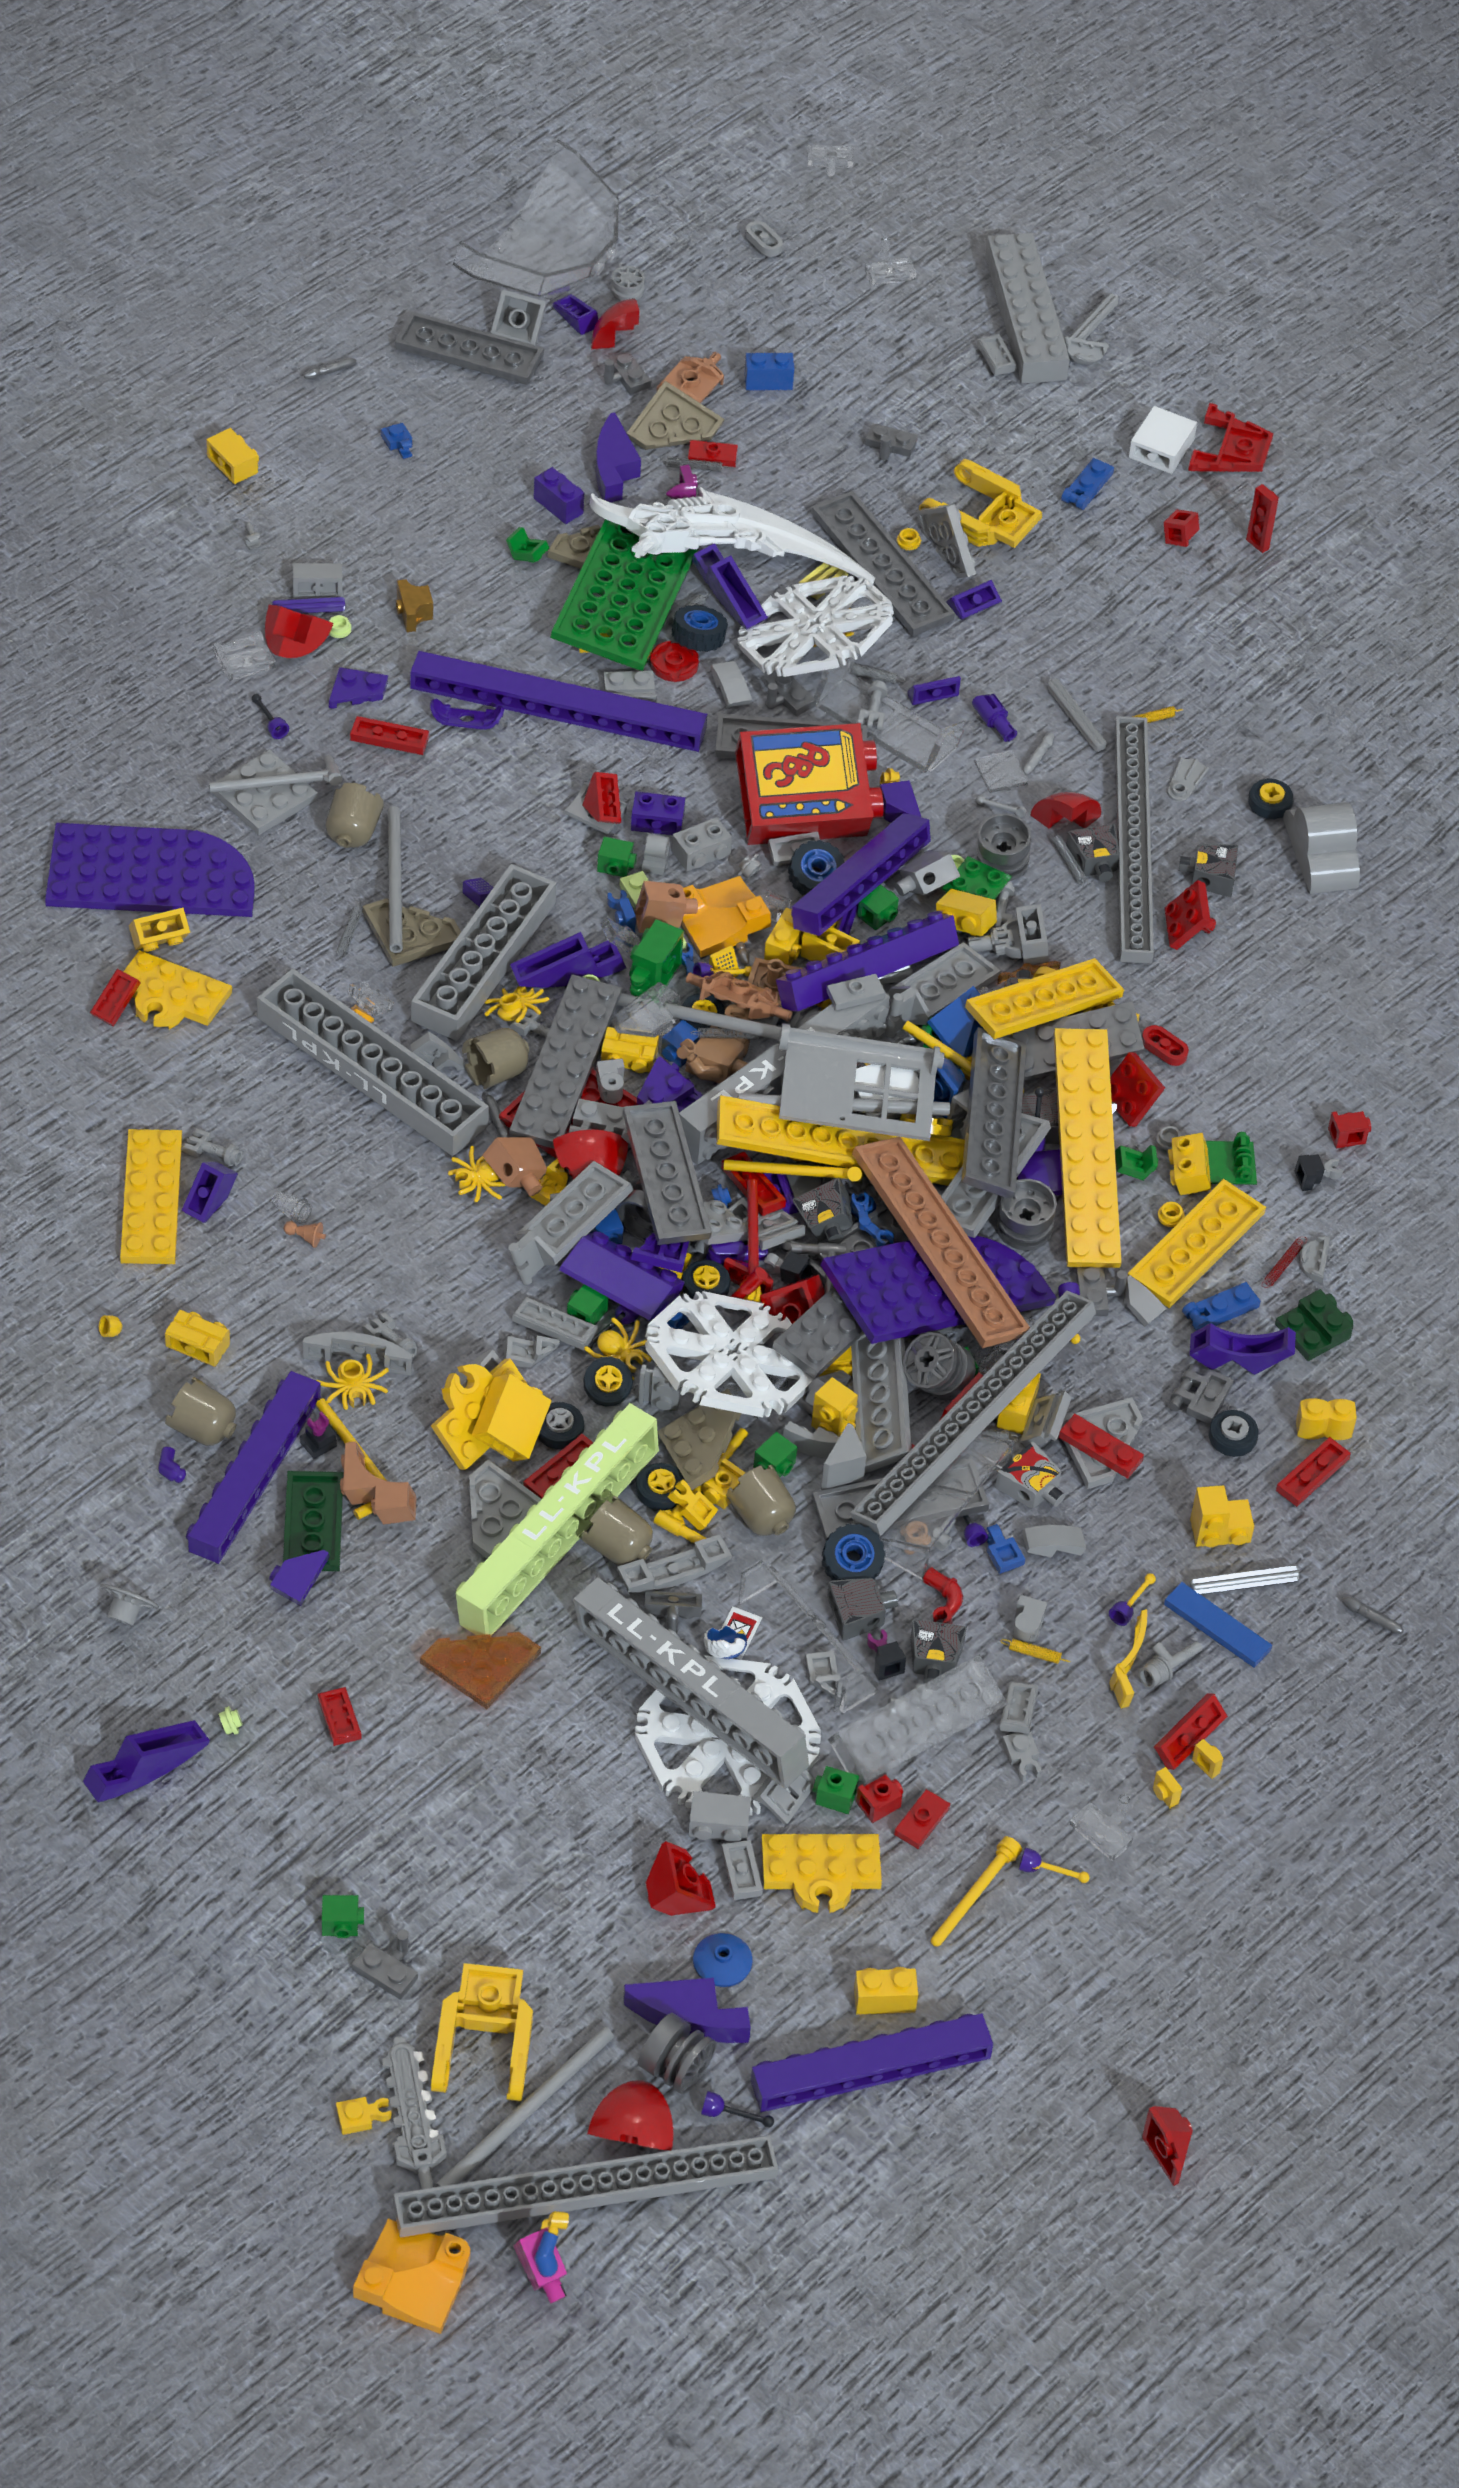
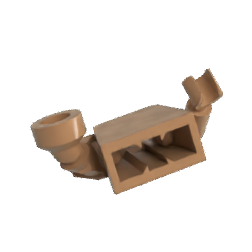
M731 1004L725 1009L724 1015L750 1020L748 1018L749 1009L740 1008L736 1004ZM717 1036V1038H700L696 1044L691 1039H685L680 1043L681 1047L677 1049V1056L681 1059L687 1058L686 1072L696 1075L700 1080H711L720 1084L748 1064L743 1061V1058L748 1052L750 1039H733L726 1036L725 1038H722V1036L718 1038Z

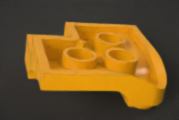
M741 876L702 889H696L694 885L683 888L686 899L696 898L698 902L697 913L684 914L681 925L700 958L716 953L726 947H733L739 942H748V934L771 927V912L761 896H755Z
M388 2218L375 2247L361 2267L353 2286V2298L381 2307L382 2314L441 2334L469 2266L470 2246L464 2239L448 2233L443 2236L425 2233L400 2237L397 2221ZM458 2249L460 2250V2252L457 2254H453L450 2252V2250Z

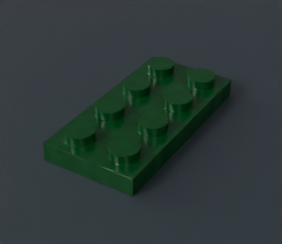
M287 1471L283 1562L291 1558L325 1550L329 1552V1559L322 1571L340 1572L343 1507L340 1480L344 1478V1472Z

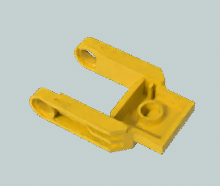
M968 459L961 460L954 468V474L961 483L994 499L979 516L978 520L959 510L961 515L960 523L968 537L969 543L980 547L994 545L999 540L1015 548L1042 519V511L1022 501L1019 485ZM926 498L919 505V510L948 504L945 502L940 503L932 498Z
M463 1964L460 1991L452 1993L442 2002L431 2091L447 2093L456 2027L460 2026L468 2030L504 2034L514 2032L507 2100L522 2101L533 2024V2010L525 2000L520 1998L523 1970Z

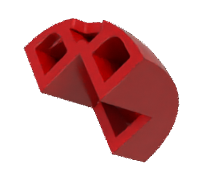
M635 298L620 301L602 314L593 330L591 339L592 349L615 348L616 331L634 330V325H639L640 310Z
M269 604L265 620L266 643L274 655L284 658L302 657L316 650L326 640L334 623L316 616L301 614L281 606Z
M1061 792L1047 796L1037 802L1032 808L1030 816L1048 829L1064 817L1084 829L1101 817V806L1098 801L1087 795L1076 792Z
M579 1130L553 1139L554 1149L560 1166L569 1170L573 1180L593 1161L619 1176L626 1161L628 1142L621 1135L613 1132Z
M636 2080L621 2084L608 2093L594 2112L587 2134L614 2141L672 2151L673 2121L668 2103L659 2089L649 2082Z

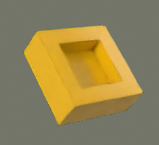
M1203 1739L1195 1745L1192 1761L1213 1779L1220 1774L1224 1758L1215 1746H1211Z
M1166 1767L1157 1771L1153 1785L1154 1793L1170 1809L1179 1804L1182 1787Z

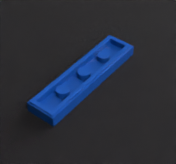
M1183 1582L1165 1599L1164 1605L1253 1668L1272 1649V1644Z

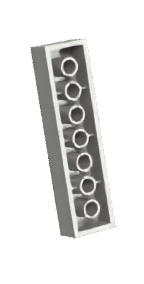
M1033 233L988 236L985 258L1014 361L1017 364L1021 384L1067 380L1070 359Z
M510 864L412 999L411 1021L458 1041L508 971L510 964L515 961L555 905L557 883Z

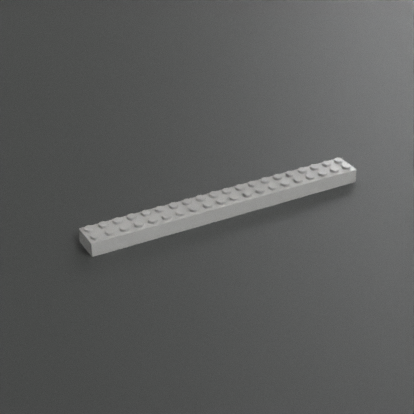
M1116 716L1115 769L1117 841L1120 853L1118 862L1120 962L1152 964L1154 945L1147 718Z
M1066 1291L850 1512L854 1524L858 1523L864 1527L868 1526L874 1533L881 1536L1096 1314L1093 1301Z
M770 2136L396 2193L393 2195V2206L399 2236L406 2237L546 2215L554 2211H572L777 2178L778 2166Z

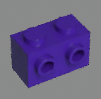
M551 467L534 477V499L564 524H568L584 514V492L580 487L575 486L564 474Z
M635 791L631 831L671 836L682 831L686 797Z

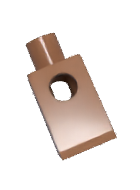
M643 881L634 911L638 932L644 933L647 927L650 928L656 919L679 928L684 914L697 913L698 902L696 898L686 899L683 887L680 884Z
M496 1137L482 1155L507 1187H524L529 1196L538 1194L542 1190L539 1180L546 1173L547 1167L535 1141L528 1137Z

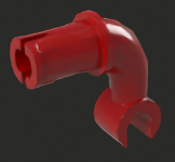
M931 1567L925 1573L923 1583L941 1592L942 1597L947 1598L945 1607L941 1606L934 1610L933 1622L945 1618L942 1623L952 1624V1617L959 1610L963 1602L962 1589L958 1585L956 1578L950 1579Z

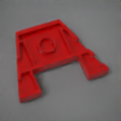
M1209 403L1204 423L1226 428L1227 430L1219 454L1194 450L1188 471L1262 472L1274 433L1250 421L1244 423L1236 419L1234 413L1230 411L1224 413L1217 409L1218 405Z

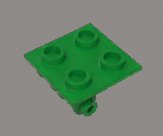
M967 856L957 869L960 877L945 884L942 890L947 893L950 889H955L995 900L1012 876Z
M1238 1132L1234 1141H1206L1211 1184H1219L1225 1179L1231 1184L1257 1185L1254 1144L1250 1142V1137L1246 1132Z

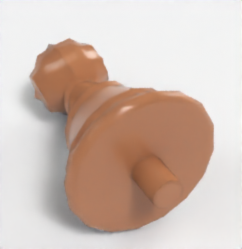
M288 1221L283 1228L284 1232L288 1235H295L297 1233L298 1236H301L306 1242L311 1244L313 1248L317 1247L320 1239L325 1240L326 1234H323L322 1222L297 1227L295 1222Z

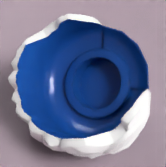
M724 1625L719 1630L710 1628L704 1637L705 1650L717 1658L733 1659L744 1652L747 1647V1637L744 1634L736 1633L728 1625Z

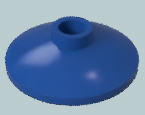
M718 1933L704 1938L697 1945L693 1954V1965L698 1976L701 1979L714 1978V1983L717 1987H730L742 1982L752 1968V1953L748 1945L742 1939L731 1934ZM720 1953H725V1954H727L728 1956H727V1957H721V1956H719L718 1954H720Z

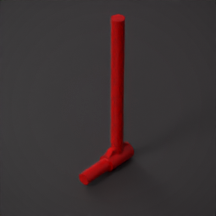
M749 1179L747 1181L748 1275L740 1283V1287L730 1296L744 1299L747 1295L752 1294L768 1278L767 1272L759 1267L758 1181L756 1179Z

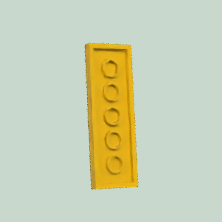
M1096 958L967 999L965 1008L993 1039H997L1122 998L1124 989Z
M128 1129L121 1263H176L182 1130Z
M1223 1179L1127 1273V1277L1130 1275L1138 1280L1163 1305L1170 1308L1265 1214L1266 1206Z

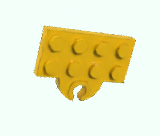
M140 950L123 971L141 982L132 996L135 998L136 1017H139L145 1023L148 1020L149 1012L159 1011L160 1013L154 1016V1026H167L169 1030L177 1026L184 1017L208 1026L232 994V985Z
M511 1358L504 1359L490 1372L485 1367L477 1364L460 1365L457 1369L467 1377L466 1387L464 1388L461 1385L460 1377L456 1373H450L446 1379L445 1387L441 1388L443 1400L449 1409L431 1427L460 1470L469 1468L490 1448L473 1437L472 1432L494 1377L513 1373L520 1376L522 1382L527 1384Z
M762 1834L763 1889H793L795 1900L802 1910L806 1908L818 1913L820 1901L816 1896L820 1894H826L831 1898L828 1910L829 1913H832L840 1908L845 1909L850 1901L852 1889H881L879 1834Z

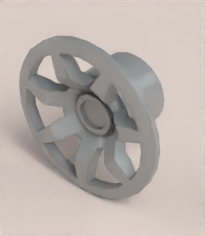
M108 1584L100 1585V1588L113 1594L114 1597L107 1617L120 1623L134 1626L140 1607L159 1608L155 1602L130 1591Z

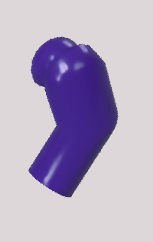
M163 1447L158 1466L159 1473L169 1481L182 1482L186 1477V1471L174 1462L175 1450L171 1447Z

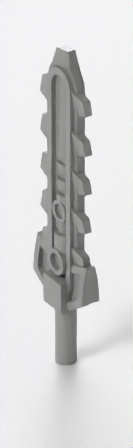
M395 2037L394 2044L388 2052V2057L382 2059L383 2068L390 2069L391 2076L386 2078L387 2088H394L395 2096L389 2098L390 2107L398 2109V2116L393 2118L394 2127L401 2128L402 2136L397 2137V2142H393L397 2166L413 2171L415 2175L418 2174L421 2190L433 2188L431 2172H433V2168L446 2158V2147L443 2134L439 2135L438 2130H431L430 2126L431 2123L436 2121L435 2112L427 2110L426 2105L432 2102L431 2091L423 2089V2084L428 2082L427 2071H420L419 2065L424 2063L423 2052L416 2051L411 2044L406 2043L404 2037Z

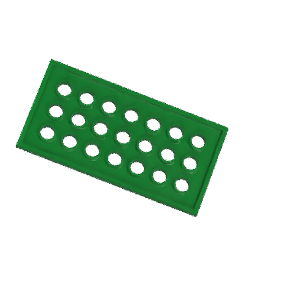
M605 519L552 629L550 638L643 671L693 563V555L698 552L699 548H689L686 552L647 553L645 555L646 558H636L635 552H632V547L639 542L640 537L632 531H629L631 534L623 533V530L628 531L626 527ZM615 546H621L624 549L620 550L615 548ZM611 561L616 563L617 565H610L607 562ZM664 562L669 564L670 566H663L660 563ZM630 570H636L639 573H632ZM605 577L609 579V581H603L600 578ZM654 578H658V579L662 580V582H657V581H654L653 579H654ZM626 585L631 587L632 589H625L623 588V586ZM598 593L601 595V597H596L592 594ZM646 594H652L655 597L650 598L647 597ZM620 601L625 605H618L615 602ZM585 609H591V610H593L594 612H593V613H589V612H586ZM639 610H645L648 613L643 614ZM613 617L618 621H611L608 618ZM583 625L586 627V629H581L577 626ZM631 626H637L640 629L636 630L631 628ZM600 633L608 634L610 637H603ZM624 642H630V643H632L633 645H632V646H628V645H625Z

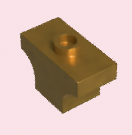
M407 579L397 580L396 610L397 614H402L406 632H414L419 623L433 620V600L429 585L414 586Z

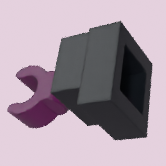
M322 1411L315 1422L311 1418L307 1420L308 1426L305 1427V1434L300 1436L301 1445L313 1459L337 1447L336 1433L328 1425L329 1419Z
M883 1629L881 1630L880 1640L873 1639L870 1633L867 1635V1645L876 1652L874 1673L878 1681L905 1673L906 1656L897 1641L887 1644V1633Z

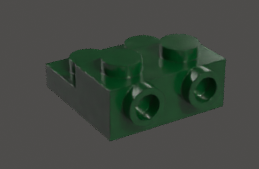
M1319 1289L1300 1299L1298 1307L1277 1317L1275 1325L1279 1330L1289 1327L1296 1332L1295 1348L1307 1361H1310L1351 1339L1353 1319L1348 1312L1342 1313L1337 1308V1302L1332 1294H1325Z

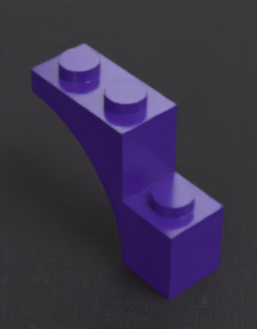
M1210 1323L1191 1333L1190 1356L1210 1370H1214L1233 1360L1256 1375L1295 1354L1296 1332L1287 1327L1268 1334L1246 1335L1229 1332Z

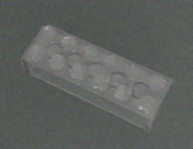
M980 1654L837 1731L828 1741L845 1771L859 1776V1787L862 1784L870 1783L997 1713L1008 1703Z

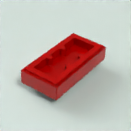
M690 440L688 459H691L693 462L698 460L699 463L700 460L705 463L709 461L711 464L712 462H721L722 466L735 467L738 445Z
M116 969L91 1009L90 1014L114 1027L141 982L127 973Z
M346 1687L318 1693V1702L333 1746L362 1739V1733Z
M926 1789L895 1828L894 1835L919 1849L949 1811L951 1804Z

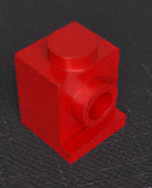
M1177 509L1163 522L1166 544L1187 547L1189 540L1200 530L1198 512Z
M1337 1111L1331 1113L1328 1130L1336 1149L1366 1144L1368 1133L1371 1132V1121L1369 1117H1365L1363 1111L1348 1112L1343 1115H1338Z
M885 1774L866 1786L860 1785L857 1789L856 1803L869 1820L874 1823L901 1808L903 1788L897 1779L890 1780Z

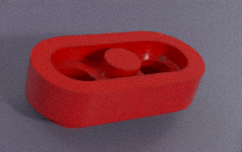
M1151 1025L1144 1029L1142 1041L1145 1049L1172 1066H1179L1187 1061L1189 1048L1185 1042L1158 1025Z

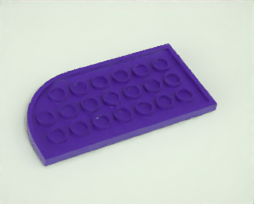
M56 823L45 898L46 906L144 912H167L184 908L185 914L253 917L255 885L251 868L237 849L218 837L196 830Z
M968 1236L1019 1312L1054 1304L1057 1297L1032 1263L1001 1243L981 1236H976L975 1238ZM910 1240L826 1257L821 1262L820 1266L871 1344L966 1324Z

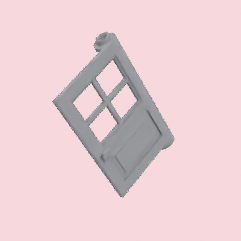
M782 1023L778 1049L785 1050L786 1055L779 1119L930 1141L935 1077L937 1068L942 1069L944 1062V1053L940 1052V1047L934 1046V1049L797 1029L791 1028L790 1024ZM857 1062L886 1066L884 1088L855 1084ZM891 1067L920 1071L918 1094L890 1090ZM854 1091L883 1095L881 1118L852 1114ZM888 1097L917 1100L915 1123L887 1119Z

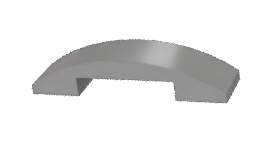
M328 1332L311 1335L303 1339V1359L330 1362L332 1354L366 1359V1354H370L373 1361L384 1362V1369L388 1368V1372L412 1375V1354L402 1347L376 1336L354 1332Z
M719 1534L695 1542L694 1549L647 1564L644 1559L618 1566L617 1571L628 1592L657 1591L701 1577L731 1560L732 1555Z

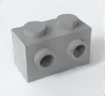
M716 817L673 834L672 853L687 872L730 855L732 836Z
M693 1791L689 1836L701 1840L720 1839L731 1843L746 1841L751 1797Z

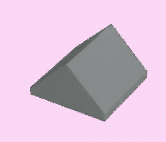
M850 1423L846 1425L824 1463L821 1490L860 1483L864 1480L866 1454L854 1426Z

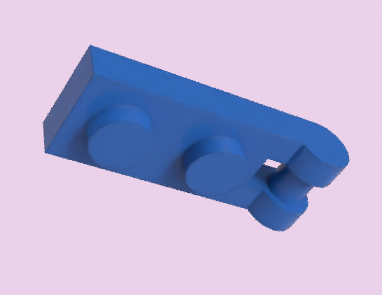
M1093 458L1071 486L1064 490L1061 500L1066 503L1072 502L1076 504L1077 508L1084 510L1113 475L1114 467Z
M1244 1282L1197 1303L1190 1302L1184 1306L1182 1312L1187 1319L1193 1321L1192 1326L1197 1331L1210 1323L1217 1326L1257 1309L1261 1301L1248 1283Z

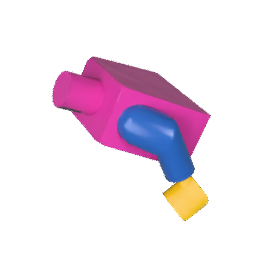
M558 2211L552 2212L549 2218L542 2222L541 2230L520 2239L513 2246L533 2289L536 2291L543 2287L550 2304L567 2296L560 2279L567 2275V2272L556 2248V2243L559 2237L558 2229H567L569 2214Z

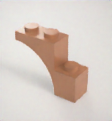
M357 1442L345 1443V1454L341 1456L344 1478L340 1480V1488L342 1494L347 1496L350 1503L356 1505L371 1502L374 1515H378L383 1525L416 1520V1494L409 1483L390 1482L375 1477L367 1471L365 1455Z

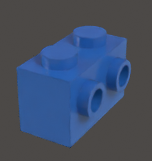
M746 353L744 371L746 390H793V353Z

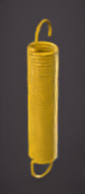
M1174 706L1132 717L1147 718L1148 724L1175 717V711L1178 712L1183 709L1176 710Z
M1014 1638L1012 1643L1010 1640H1000L1005 1645L1008 1644L1002 1642V1640L1010 1642L1009 1650L1023 1653L1024 1655L1056 1664L1060 1660L1071 1662L1061 1659L1062 1652H1056L1055 1650Z

